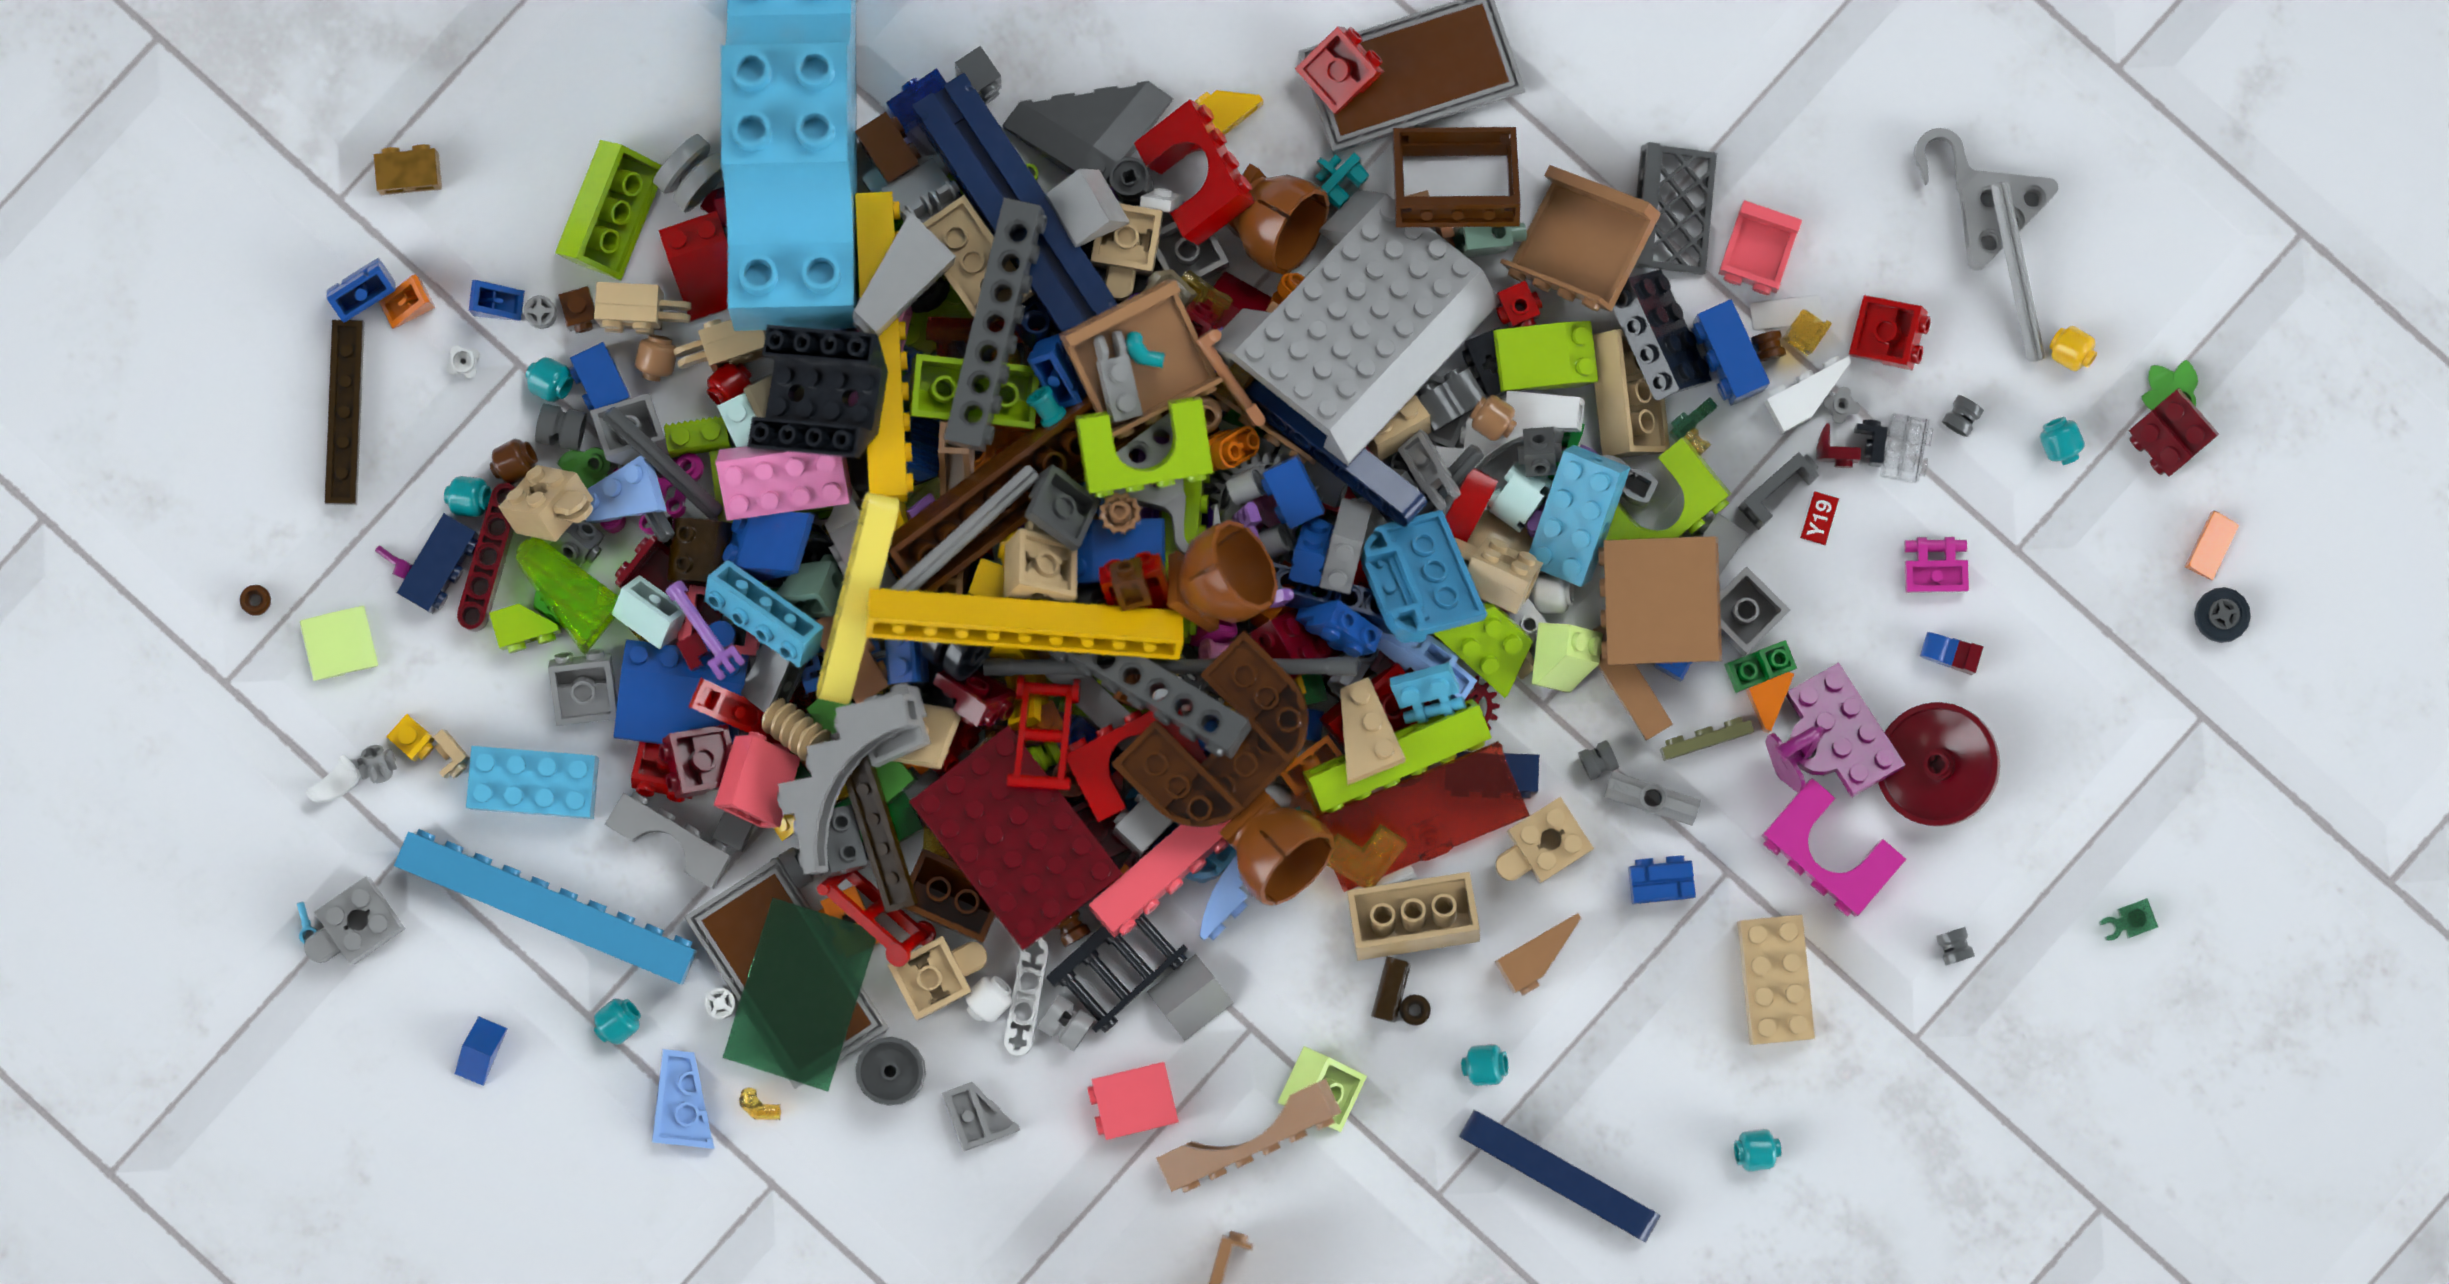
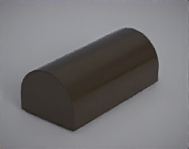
M1386 956L1371 1017L1392 1023L1397 1021L1411 968L1408 961Z

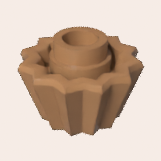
M1115 492L1112 497H1105L1104 504L1099 506L1101 514L1098 518L1103 521V528H1109L1113 534L1117 532L1125 534L1128 530L1135 529L1136 523L1142 520L1139 515L1142 508L1137 505V498H1130L1128 493L1121 495Z

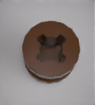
M1780 330L1751 337V342L1756 346L1760 362L1786 355L1785 348L1780 344V338L1782 337Z

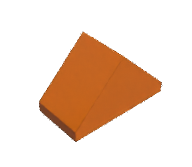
M416 274L400 284L396 291L379 301L392 329L436 308L422 280Z
M1784 673L1746 690L1762 731L1767 733L1772 731L1794 677L1793 673Z

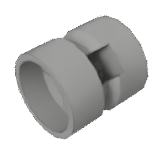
M1058 995L1037 1028L1051 1037L1058 1035L1059 1042L1074 1052L1096 1018L1082 1009L1075 1011L1073 1003ZM1062 1017L1070 1020L1066 1027L1059 1022Z

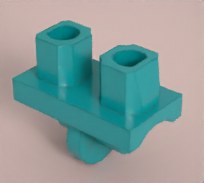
M1355 152L1338 170L1335 167L1342 160L1336 154L1329 161L1322 157L1316 161L1321 170L1315 175V178L1322 182L1328 175L1330 176L1321 188L1327 192L1329 203L1337 209H1340L1350 198V195L1339 186L1346 178L1357 188L1361 187L1369 178V174L1360 164L1361 158Z

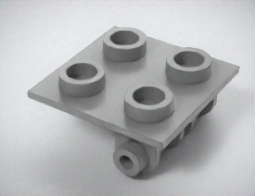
M933 158L881 188L882 192L892 191L893 201H899L900 217L904 222L912 213L921 223H924L961 197L958 193L960 189L954 180L949 181Z

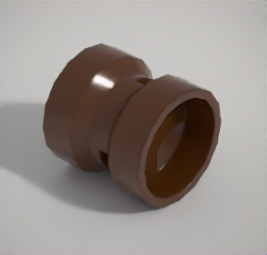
M1079 910L1054 928L1061 931L1060 940L1065 948L1091 933L1087 924L1082 923L1081 920L1079 921Z

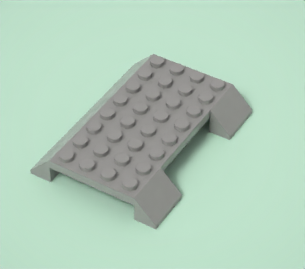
M1357 190L1320 228L1319 232L1335 244L1336 247L1272 313L1243 308L1221 331V339L1213 344L1228 368L1236 362L1325 433L1327 438L1324 448L1347 466L1500 304L1482 268L1429 227L1396 228L1395 200L1385 193Z

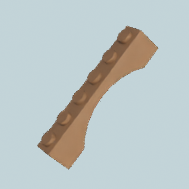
M942 420L939 424L940 497L972 474L975 464V450L951 445L944 440L948 420ZM969 565L932 593L968 595Z
M1325 1078L1291 1094L1275 1122L1261 1135L1251 1141L1230 1146L1204 1145L1191 1141L1156 1159L1171 1192L1182 1188L1185 1193L1200 1186L1199 1179L1207 1175L1211 1181L1226 1174V1166L1235 1163L1236 1167L1239 1168L1254 1161L1252 1154L1262 1150L1265 1156L1280 1149L1279 1142L1286 1138H1289L1290 1142L1293 1143L1308 1136L1306 1129L1316 1125L1317 1130H1321L1335 1123L1333 1117L1342 1112Z

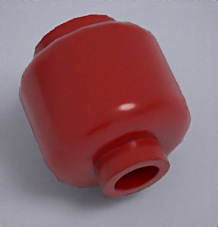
M726 362L708 377V389L706 392L715 404H722L745 393L743 389L751 383L750 378L752 375L741 363L736 366Z

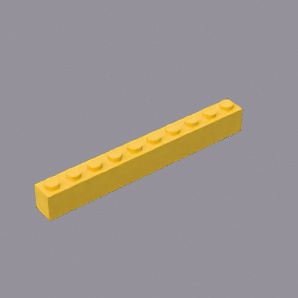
M892 191L855 193L860 299L899 232L895 231L894 220H900L899 201H893ZM898 317L878 336L888 369L879 432L867 447L869 493L897 498L899 502H908V492H914L913 473H907L906 462L912 461L911 443H905V431H911L910 412L904 413L903 401H909L908 382H902V371L908 370L907 352H901L900 340H906L905 321L899 322Z
M869 588L866 606V637L1179 660L1183 645V616L1170 609L1138 607L1121 611L1120 606H1109L1106 604L1094 605L1076 602L1015 599L1011 597L999 598L981 595L971 596L920 592L916 590L903 591L887 588Z

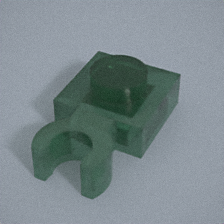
M1709 397L1689 415L1685 412L1681 413L1670 423L1674 428L1670 431L1669 435L1677 442L1710 415L1718 405Z
M2148 898L2117 909L2120 917L2118 919L2106 917L2098 922L2099 925L2110 923L2114 927V932L2104 937L2105 941L2117 939L2121 931L2124 930L2127 938H2131L2158 928Z

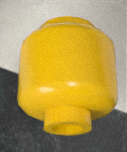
M2069 326L2066 329L2060 328L2049 346L2052 349V358L2071 371H2078L2083 366L2089 368L2097 356V352L2094 351L2095 339L2075 326Z

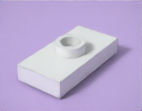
M1154 188V191L1141 196L1140 207L1162 210L1169 213L1183 204L1184 195L1172 193L1170 189Z

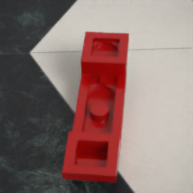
M1473 468L1464 478L1459 487L1461 495L1456 499L1454 498L1445 515L1454 538L1465 542L1469 540L1498 483L1497 479L1476 468Z
M702 678L700 679L688 707L747 733H760L766 736V741L772 744H781L780 741L775 740L762 729L764 712L743 696Z

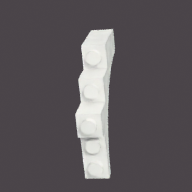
M1507 391L1506 398H1502V400L1515 409V415L1512 420L1517 422L1508 438L1502 435L1498 440L1491 441L1475 431L1471 426L1473 419L1467 418V424L1462 426L1460 433V443L1464 444V449L1434 447L1447 468L1470 445L1479 447L1484 453V457L1474 468L1481 471L1493 458L1511 446L1523 442V429L1554 427V433L1581 432L1585 401L1580 397ZM1463 480L1457 485V486H1458V489H1459L1461 483L1463 482ZM1450 495L1444 499L1447 506L1443 509L1444 515H1446L1454 500Z

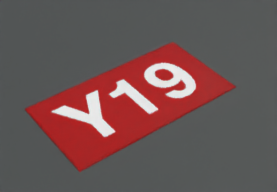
M1814 491L1800 538L1826 545L1839 498Z

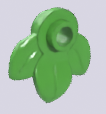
M2184 360L2174 372L2158 365L2150 367L2148 380L2152 390L2146 392L2141 397L2144 404L2150 410H2153L2178 388L2196 407V397L2193 392L2198 385V377L2190 362Z
M599 447L590 448L585 452L570 450L563 454L557 462L561 469L576 472L587 489L609 476L608 472L611 468V461L606 460L603 449ZM592 458H596L599 461L597 469L593 468L590 464Z

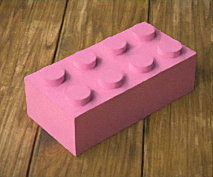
M747 446L719 450L717 455L716 467L727 520L850 504L852 485L846 457L752 449Z

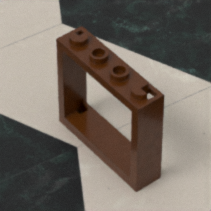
M1516 127L1393 128L1396 228L1520 227L1521 203ZM1506 156L1508 196L1404 197L1403 157Z

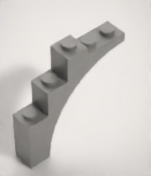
M899 694L835 708L836 717L834 723L840 739L807 746L806 765L811 772V777L778 784L777 800L783 815H795L793 827L795 835L799 840L800 852L798 858L804 874L829 872L827 856L829 823L836 800L847 778L859 762L885 740L899 732L921 726L916 695Z

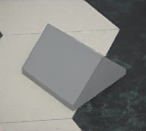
M1078 169L1045 195L1075 248L1128 225L1130 222L1100 170Z
M1196 954L1147 991L1184 1041L1233 1004V1001Z

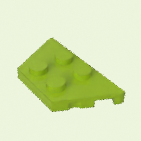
M1490 602L1483 603L1487 612L1485 620L1433 634L1505 698L1512 688L1533 641L1530 635L1502 609Z

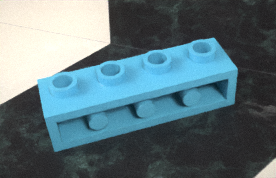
M727 560L708 575L704 601L711 608L718 610L732 620L735 625L742 627L755 636L758 641L779 653L782 658L800 668L819 652L824 627L731 561Z

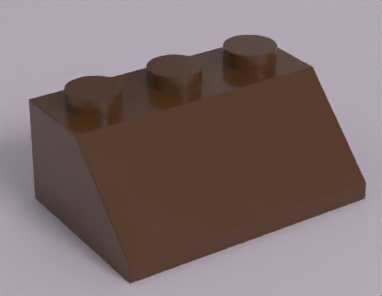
M922 848L910 875L918 903L902 909L984 944L996 916L954 861Z

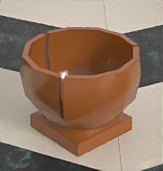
M1249 163L1242 175L1249 181L1252 187L1250 193L1255 203L1227 223L1226 226L1235 236L1241 239L1247 256L1260 267L1282 275L1290 273L1303 263L1315 248L1321 236L1319 230L1326 223L1330 208L1328 206L1330 203L1327 192L1316 183L1288 174L1267 178L1259 168Z
M1232 520L1217 523L1202 531L1190 541L1186 555L1178 550L1168 555V607L1209 633L1219 629V620L1236 623L1250 619L1262 613L1273 605L1278 584L1274 563L1262 541L1247 526L1244 527V524Z
M1265 790L1240 815L1232 819L1219 832L1236 850L1240 879L1250 894L1261 903L1270 906H1276L1288 901L1308 887L1327 866L1335 849L1333 835L1323 822L1309 812L1281 808Z

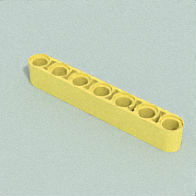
M868 492L864 497L817 684V699L847 705L851 701L867 639L866 606L869 588L879 589L899 511V499Z

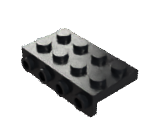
M1661 269L1629 277L1613 307L1648 387L1656 400H1662L1672 394L1702 386L1712 381L1709 367L1701 357L1696 346L1695 336L1688 329L1683 318V310L1675 301L1670 290V282Z

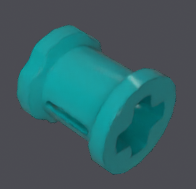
M1043 386L1035 390L1026 400L1027 404L1030 407H1034L1041 417L1040 422L1043 427H1050L1056 424L1066 415L1065 408L1059 407L1051 395L1052 389L1050 386Z

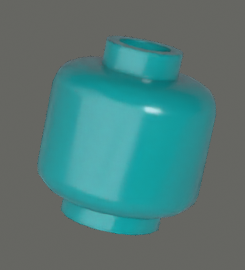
M543 357L536 363H531L526 371L525 376L528 379L527 387L529 391L546 401L556 402L564 399L572 389L573 378L569 368L551 358Z
M2060 417L2043 426L2044 430L2040 434V440L2050 461H2061L2062 465H2067L2080 458L2078 453L2084 449L2085 442L2075 421L2067 420L2066 417Z
M458 476L451 481L450 486L445 488L444 501L448 504L450 511L456 516L479 517L487 510L492 490L480 477Z
M614 998L595 1014L594 1021L596 1027L594 1031L603 1042L609 1041L613 1044H622L639 1029L641 1014L630 1000Z
M1495 1044L1472 1046L1468 1050L1467 1057H1463L1461 1061L1463 1076H1468L1474 1086L1500 1084L1503 1077L1507 1076L1509 1072L1507 1053L1501 1051L1500 1047Z
M1767 1129L1743 1132L1740 1134L1739 1139L1734 1141L1737 1165H1742L1747 1172L1773 1168L1776 1164V1158L1781 1157L1782 1154L1780 1140L1778 1138L1774 1139L1772 1133Z

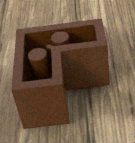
M884 112L855 131L860 145L887 184L920 165L918 159L922 156L913 142L909 144L905 142L904 139L907 135L896 116L890 118L887 112Z

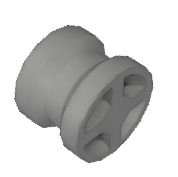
M538 295L533 296L526 302L524 314L532 326L538 329H545L552 326L556 321L557 309L550 299Z

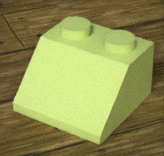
M1539 623L1531 684L1570 693L1599 665L1603 633L1571 624Z
M1304 1046L1278 1103L1285 1106L1291 1094L1326 1078L1342 1112L1333 1117L1335 1123L1328 1127L1341 1132L1367 1076Z

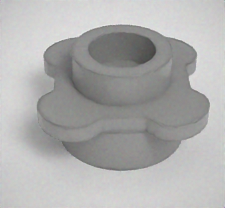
M1841 387L1837 394L1827 396L1823 401L1824 407L1829 409L1835 423H1843L1846 417L1851 414L1855 415L1860 410L1859 403L1854 402L1850 395L1851 391L1847 387ZM1839 403H1844V408H1840Z

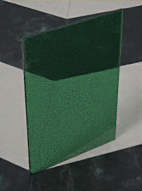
M772 898L722 1058L829 1092L876 939L858 924Z

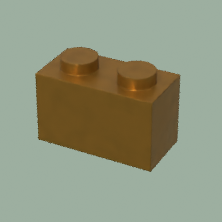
M414 145L410 151H400L398 147L381 149V153L374 154L376 190L380 195L442 189L439 153L435 148H430V145Z

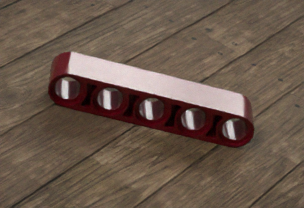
M509 483L498 484L491 493L458 607V622L469 631H480L488 623L489 612L492 610L514 530L499 509L500 495L504 491H511L516 488ZM497 520H503L506 524L504 533L498 536L491 533L492 524ZM487 550H495L497 552V560L492 565H485L482 561V556ZM480 579H486L489 584L487 592L482 595L475 594V583ZM471 609H478L480 612L479 621L473 625L467 624L465 620L466 613Z

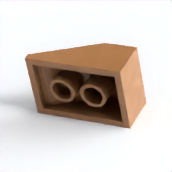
M1579 913L1495 961L1513 994L1520 991L1523 996L1540 986L1537 980L1545 975L1581 919Z

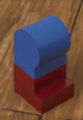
M717 621L709 625V628L724 649L734 645L737 634L731 624L726 621ZM698 632L676 643L692 672L703 667L704 665L700 658L711 653Z
M1927 632L1920 657L1973 675L1976 673L1984 646Z

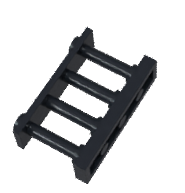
M1142 913L1134 921L1167 958L1155 971L1124 940L1121 933L1114 938L1104 926H1101L1046 976V979L1054 987L1058 984L1062 987L1066 986L1096 1018L1098 1023L1092 1027L1095 1033L1099 1030L1106 1033L1118 1022L1115 1016L1167 968L1171 967L1175 970L1187 959L1184 953L1188 948L1183 944L1176 951L1146 918L1145 913ZM1104 942L1108 945L1112 944L1144 979L1132 992L1122 984L1098 957L1099 952L1096 949ZM1081 963L1085 966L1089 965L1121 1000L1109 1013L1100 1006L1075 978L1077 974L1073 970Z

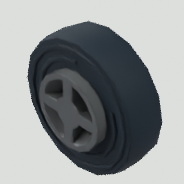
M2226 587L2214 588L2203 594L2197 602L2194 612L2195 624L2200 633L2207 639L2218 643L2231 642L2242 636L2248 628L2251 618L2250 607L2244 596L2236 590Z

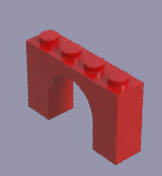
M1189 99L1136 140L1134 145L1146 167L1161 175L1188 154L1196 151L1205 152L1208 160V174L1203 186L1194 196L1170 213L1182 237L1199 246L1254 204L1255 201L1250 193L1252 187L1249 181L1237 169L1239 167L1238 160L1225 146V143H1227L1226 137L1215 127L1212 121L1214 120L1213 113L1205 104L1199 105Z
M1181 707L1178 711V714L1181 716H1186ZM1140 709L1123 717L1124 724L1114 728L1111 723L1095 732L1097 738L1087 743L1082 738L1068 745L1070 751L1067 755V763L1098 822L1127 807L1111 775L1110 756L1114 747L1120 741L1129 736L1140 735L1154 720H1157L1153 717L1154 712L1151 710L1144 714L1141 713ZM1159 722L1200 764L1207 759L1198 739L1193 742L1180 734L1179 730L1181 728L1170 723L1169 726H1166Z

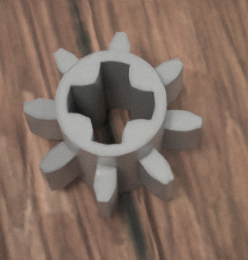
M372 745L365 748L361 753L362 758L357 759L358 770L362 779L370 777L373 783H383L389 780L393 775L392 770L397 769L392 749L384 751L381 745Z

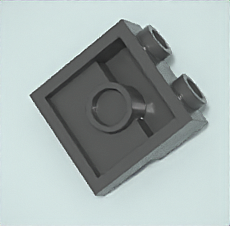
M1051 465L1039 473V479L1035 482L1029 495L1032 500L1024 516L1068 549L1075 551L1080 548L1101 500L1095 497L1094 494H1090L1086 487L1081 486L1070 478L1065 471Z

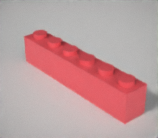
M1230 821L1211 827H1192L1181 824L1089 904L1090 911L1114 938L1119 933L1122 936L1126 935L1136 926L1137 923L1134 920L1142 913L1148 915L1153 912L1160 904L1158 900L1165 893L1168 892L1171 895L1183 885L1182 879L1191 872L1194 875L1207 864L1205 859L1211 853L1219 854L1229 845L1219 832Z

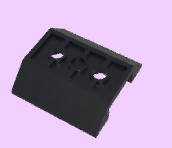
M767 325L762 355L775 360L765 418L752 417L747 447L752 449L859 458L879 432L888 369L878 335L875 333ZM803 386L805 391L804 397L799 402H796L795 392L799 387ZM857 391L858 401L854 406L850 407L848 398L852 392Z

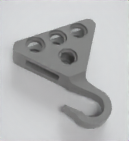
M1945 128L1931 129L1924 133L1916 143L1914 149L1915 163L1920 169L1924 184L1927 185L1929 177L1928 161L1925 157L1926 145L1933 140H1943L1952 147L1956 189L1959 192L1968 265L1973 270H1981L2003 249L1995 206H1984L1980 200L1981 194L1989 193L1992 195L1991 185L1998 182H2008L2020 231L2057 193L2058 183L2052 178L1974 170L1968 165L1963 142L1956 133ZM2024 194H2035L2039 200L2038 206H2028L2024 201ZM1982 237H1992L1996 241V249L1986 250L1981 244Z
M1169 413L1117 452L1119 459L1123 463L1135 468L1151 467L1164 459L1172 444V428ZM1158 430L1166 431L1170 436V441L1167 444H1158L1154 440L1153 434ZM1133 449H1140L1145 453L1146 459L1142 463H1134L1129 458V452ZM1183 478L1175 479L1174 485L1155 488L1150 484H1145L1144 490L1136 492H1126V488L1113 490L1114 493L1117 492L1121 495L1128 493L1130 498H1137L1138 506L1169 514L1172 519L1174 543L1177 549L1186 555L1189 544L1184 538L1186 496L1183 492ZM1217 504L1214 506L1212 526L1221 522Z

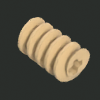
M784 698L773 702L763 715L762 729L764 732L770 734L775 740L780 741L784 747L789 748L792 753L797 754L804 761H806V755L808 754L807 746L831 740V732L829 730H822L823 727L820 723H814L813 718L810 716L805 717L804 711L796 710V706L793 703L785 704Z

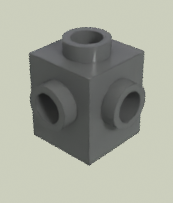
M1554 427L1523 429V446H1518L1519 465L1525 464L1526 477L1555 475L1557 472L1556 462H1560L1562 457L1561 443L1555 444Z
M586 520L580 523L573 522L556 542L552 541L549 547L578 569L586 561L592 563L602 551L599 545L605 535L592 524L586 522Z

